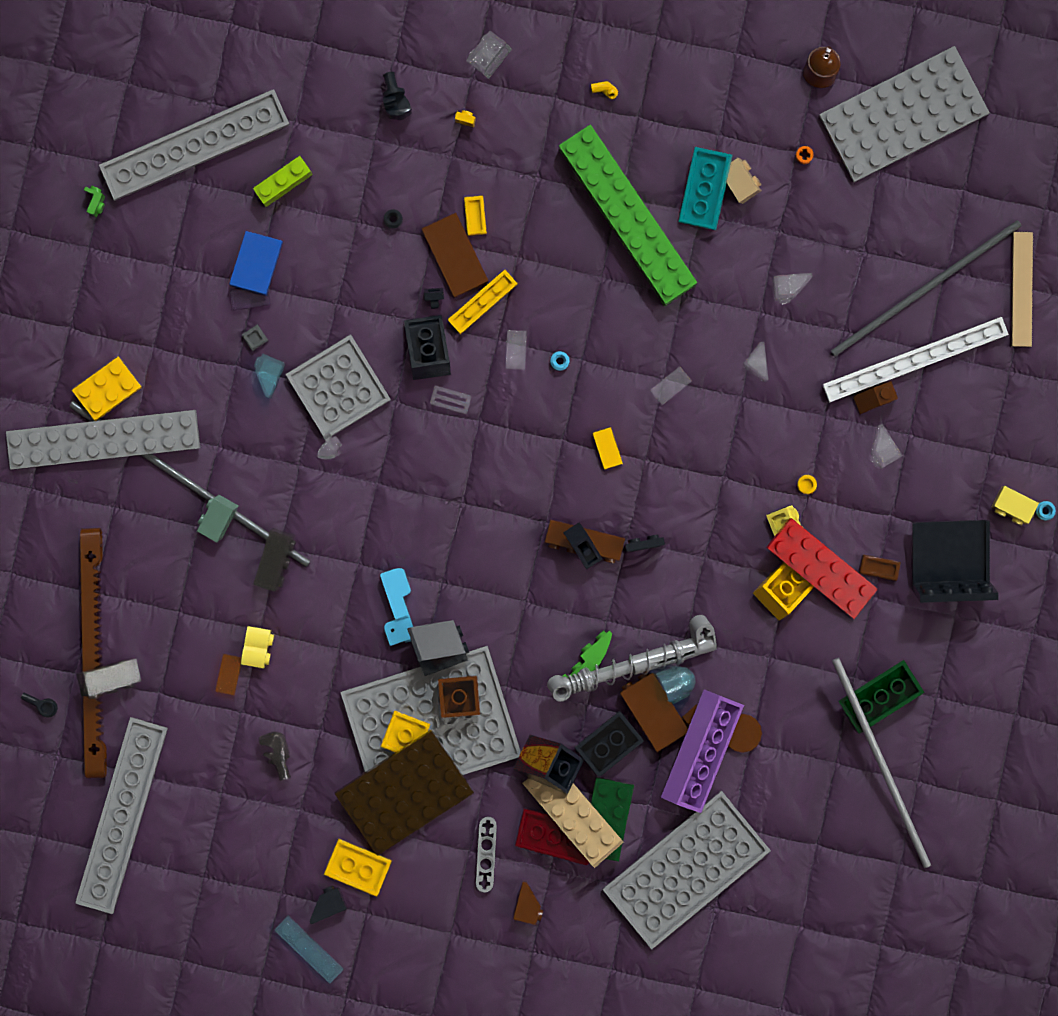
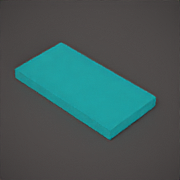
M699 147L694 148L679 222L713 230L717 229L732 154Z

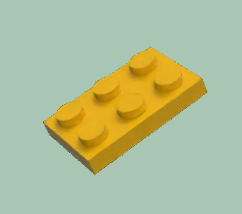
M118 356L75 387L72 392L94 421H97L142 387Z

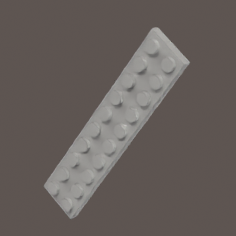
M273 89L102 163L99 166L113 199L116 201L287 127L289 122Z
M196 410L6 431L10 470L200 448Z
M130 717L76 904L110 914L114 913L167 734V727Z

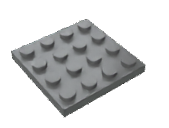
M352 335L347 336L286 374L325 440L391 400Z

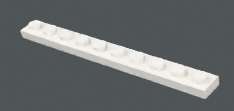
M1002 317L830 381L822 386L830 403L1009 334Z

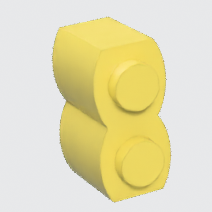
M247 627L241 659L242 665L265 668V665H269L271 654L268 653V647L273 645L274 640L271 630Z

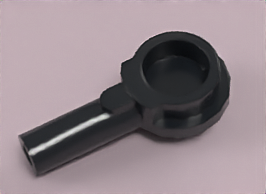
M25 692L22 694L21 699L36 706L43 717H52L57 713L58 706L53 699L39 700Z

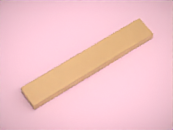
M1013 232L1011 347H1032L1033 232Z

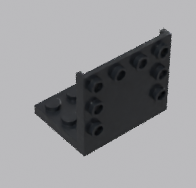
M989 520L912 522V590L920 603L998 600V591L990 582Z

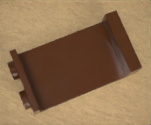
M652 672L646 675L641 674L638 676L639 681L634 684L630 681L622 686L623 691L620 694L654 749L658 752L684 736L688 728Z

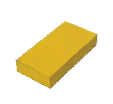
M483 196L464 197L468 236L487 234Z
M611 427L592 433L604 470L623 464Z

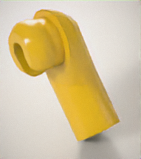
M608 81L591 84L592 93L603 92L609 99H615L618 96L617 88Z

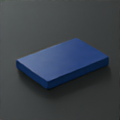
M246 231L229 285L267 296L283 241Z

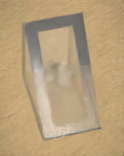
M760 342L742 366L761 381L767 382L769 379L764 342Z

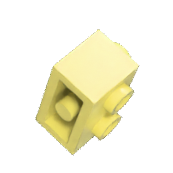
M1002 486L991 507L996 509V514L1002 517L1008 515L1013 518L1012 522L1022 526L1023 524H1029L1039 503L1006 486Z

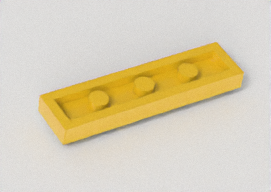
M506 270L502 271L453 314L448 321L461 335L517 286L518 283Z

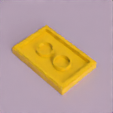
M338 839L324 875L377 897L392 860L380 855L377 856L371 851Z

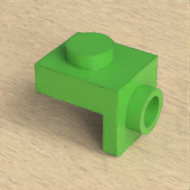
M85 187L84 191L93 195L87 213L97 218L98 213L101 214L105 204L103 201L105 196L101 193L102 190L97 187Z

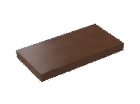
M457 213L422 228L454 298L489 282Z

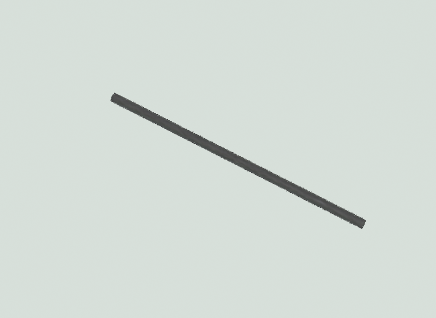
M1018 220L839 344L831 350L833 356L836 357L1022 226Z

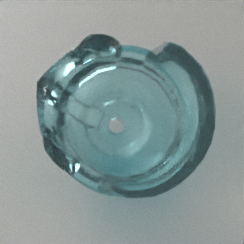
M675 665L654 674L662 683L668 701L672 702V704L687 698L695 687L696 678L693 672L686 667Z

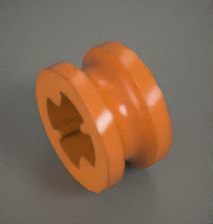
M802 146L796 152V160L800 164H808L813 158V151L808 146ZM803 150H805L806 153L810 155V157H807L806 160H803L802 156H799V153H802Z

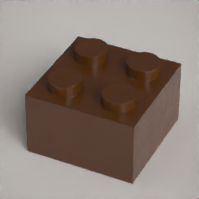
M477 676L438 679L441 718L480 715Z

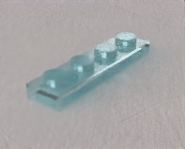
M287 916L275 929L329 983L344 969L291 917Z

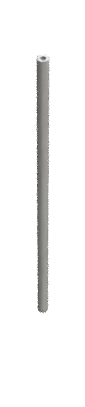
M835 658L832 660L833 665L924 868L931 866L930 861L839 658Z

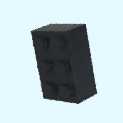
M618 711L574 747L596 775L601 777L644 742V740L624 715Z

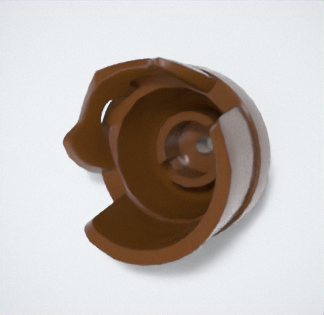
M830 46L814 49L809 54L803 69L805 80L817 88L831 86L840 70L841 62L839 55Z

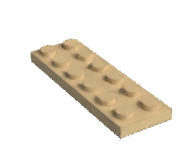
M529 778L523 783L594 868L623 843V840L574 783L568 794Z

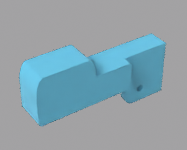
M397 568L380 574L395 620L387 622L384 626L390 646L403 641L405 643L411 641L407 628L413 627L404 597L411 593V588L404 569Z

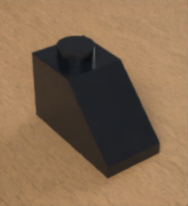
M580 522L563 532L586 570L602 560L601 555Z
M331 885L323 889L324 893L319 896L310 918V924H314L348 908L339 886L334 888Z

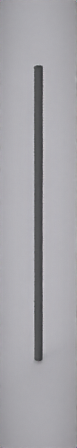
M75 401L70 404L69 407L89 421H94L84 407ZM141 455L209 501L211 498H215L214 495L155 455ZM236 511L234 519L305 567L309 565V559Z

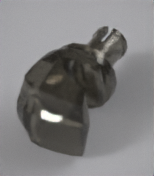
M279 731L261 735L259 737L260 745L273 748V752L266 751L263 755L270 758L268 764L275 765L279 781L291 778L286 764L287 759L290 758V751L285 735Z

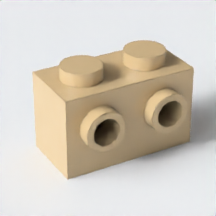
M737 158L731 162L727 184L739 203L743 204L761 192L759 188L761 183L756 176L752 177L749 172L751 167L747 161Z

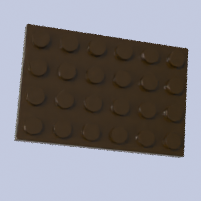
M432 729L335 791V796L377 856L474 794L473 789Z

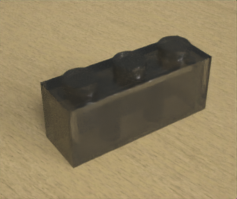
M275 528L269 531L253 585L274 592L283 587L285 581L283 573L284 570L289 568L291 559L288 557L290 551L293 552L296 545L294 534Z
M126 659L76 674L81 696H89V699L98 698L101 696L100 693L103 692L107 694L118 692L117 688L124 687V689L135 687V683L141 681L136 659Z

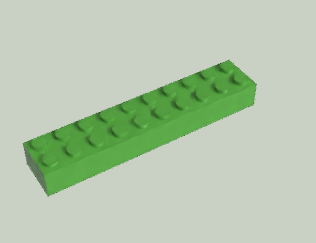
M591 124L560 144L559 151L664 307L695 287L697 281Z

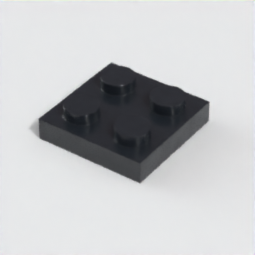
M659 534L647 536L645 541H640V538L630 539L628 544L624 545L625 552L661 547L665 545L664 537L659 538Z

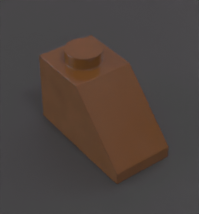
M892 381L853 396L859 414H863L896 401L898 397Z
M523 880L513 919L536 925L537 921H541L543 910L540 909L541 904L528 882Z

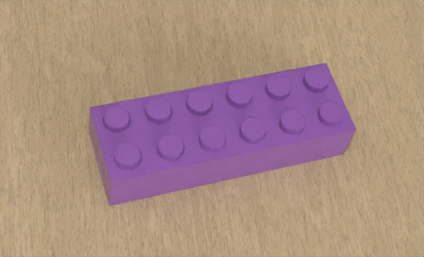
M705 689L703 690L661 798L696 812H702L744 705Z

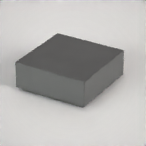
M258 324L242 334L252 351L269 341Z

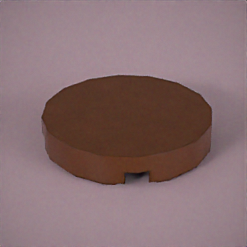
M741 714L728 746L738 752H748L756 748L762 736L761 726L758 721L750 715Z

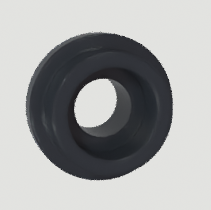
M391 209L385 213L384 223L387 227L395 229L402 224L403 217L398 210ZM392 216L397 218L394 223L390 222V217Z

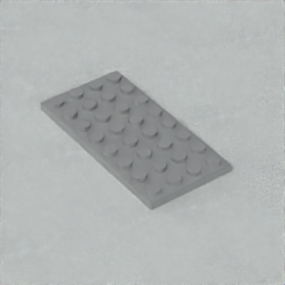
M953 46L819 114V117L853 183L989 115L990 112L956 47Z
M720 791L704 805L701 813H693L606 885L603 891L648 946L653 949L771 850L725 794Z

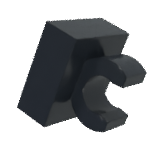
M444 288L424 289L425 301L431 300V309L439 308V300L444 299Z

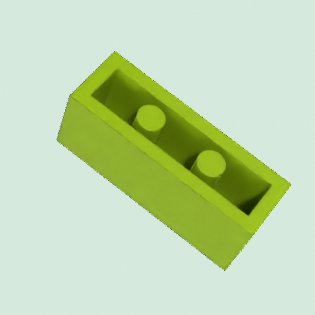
M299 156L255 186L253 190L264 206L267 207L311 177L312 173L301 156Z

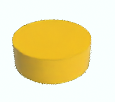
M804 475L797 482V488L803 494H810L817 487V482L811 475Z

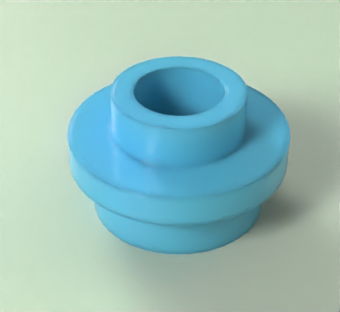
M559 351L552 355L550 362L555 370L562 371L568 367L570 360L566 353ZM562 358L564 362L559 365L556 360Z
M1048 501L1039 503L1036 508V514L1042 520L1052 519L1056 512L1055 506ZM1044 507L1048 508V514H1043L1042 509Z

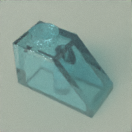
M262 354L261 357L258 356L254 367L256 368L255 372L265 396L271 399L285 363Z

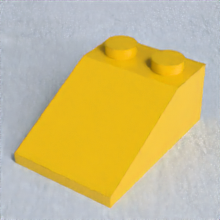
M783 562L760 584L753 594L778 620H781L789 615L814 587Z

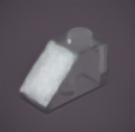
M812 273L774 276L772 278L774 301H779V304L791 303L790 300H793L812 278Z
M883 424L876 427L871 448L872 457L870 458L875 467L879 466L880 469L902 457Z

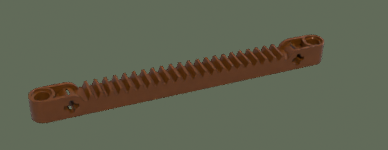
M81 528L85 777L106 778L107 748L106 744L99 739V736L104 734V732L99 731V728L104 727L103 724L99 723L100 720L104 719V717L99 715L100 712H103V709L99 708L103 701L98 700L99 697L103 696L102 693L98 692V690L103 688V686L98 685V682L103 681V678L98 677L99 674L103 673L102 670L98 669L103 663L98 662V659L102 658L98 651L102 650V648L97 646V644L101 643L102 640L98 639L97 636L102 635V632L97 631V629L102 627V625L98 624L97 621L101 620L102 617L97 616V613L102 610L97 608L101 601L96 599L101 596V594L96 592V590L101 589V586L96 585L97 582L101 581L100 578L96 577V575L101 573V571L96 570V566L103 559V539L101 528ZM91 552L96 555L92 562L91 559H88V555H91ZM95 744L96 747L100 748V751L96 752V754L95 751L91 750L92 747H95Z

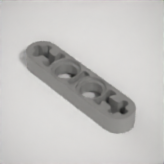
M489 816L482 818L479 824L476 887L481 892L490 891L494 883L497 824L495 819ZM486 820H490V823L494 825L490 827L489 834H494L493 837L481 836V833L486 834V827L482 826L483 823H486ZM485 839L491 840L493 844L489 850H484L481 846L482 841ZM485 858L489 859L492 864L486 870L480 866L481 860ZM480 871L483 873L491 872V876L487 875V882H490V885H487L486 889L479 885V881H483V875H479Z

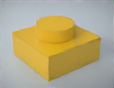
M464 110L457 112L455 116L456 123L473 128L476 119L472 116L473 113Z

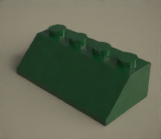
M904 660L854 691L870 727L925 693ZM845 696L838 702L856 733L860 734L863 730L848 696Z

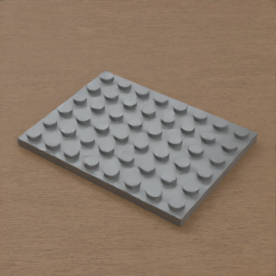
M488 646L469 651L466 654L468 658L466 662L424 676L422 668L418 667L341 692L365 772L395 753L381 747L394 710L429 723V730L432 729L463 775L520 756L519 744ZM477 676L480 715L441 718L438 679Z

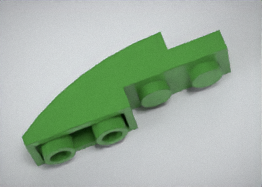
M602 631L596 637L597 642L593 645L588 643L581 649L583 654L580 656L585 662L582 664L579 661L571 668L573 670L570 674L571 676L572 674H577L580 669L585 667L590 671L596 670L595 665L599 666L610 644L612 636L610 631L607 633Z

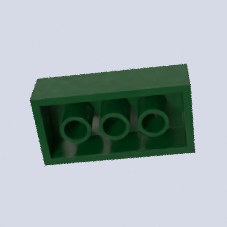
M596 777L591 804L623 840L634 784ZM622 844L605 859L619 862Z

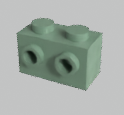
M221 495L211 498L206 505L208 509L206 514H203L198 521L200 526L197 531L218 542L223 538L239 506Z

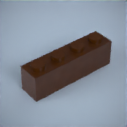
M550 520L545 543H548L549 548L559 550V547L567 548L566 552L576 554L563 533L574 525ZM584 528L601 557H604L605 562L615 564V561H620L625 538Z

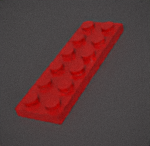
M792 518L786 521L766 547L853 619L856 618L878 590Z

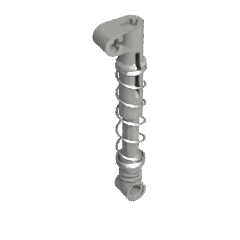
M697 615L690 621L691 638L670 641L669 645L664 643L663 647L650 651L646 649L647 652L634 656L630 654L629 660L617 664L613 659V665L601 669L596 664V670L590 671L585 667L580 669L577 674H572V676L563 677L555 675L548 680L547 687L553 698L561 702L567 700L576 691H594L597 689L598 683L601 682L613 685L615 678L621 676L626 680H630L632 673L634 675L640 673L646 675L650 670L656 668L662 670L666 665L672 663L679 665L685 659L717 649L714 628L705 616ZM630 674V677L626 678L624 675ZM613 679L612 683L607 682L608 680Z

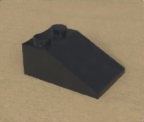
M442 315L404 320L413 380L451 375Z

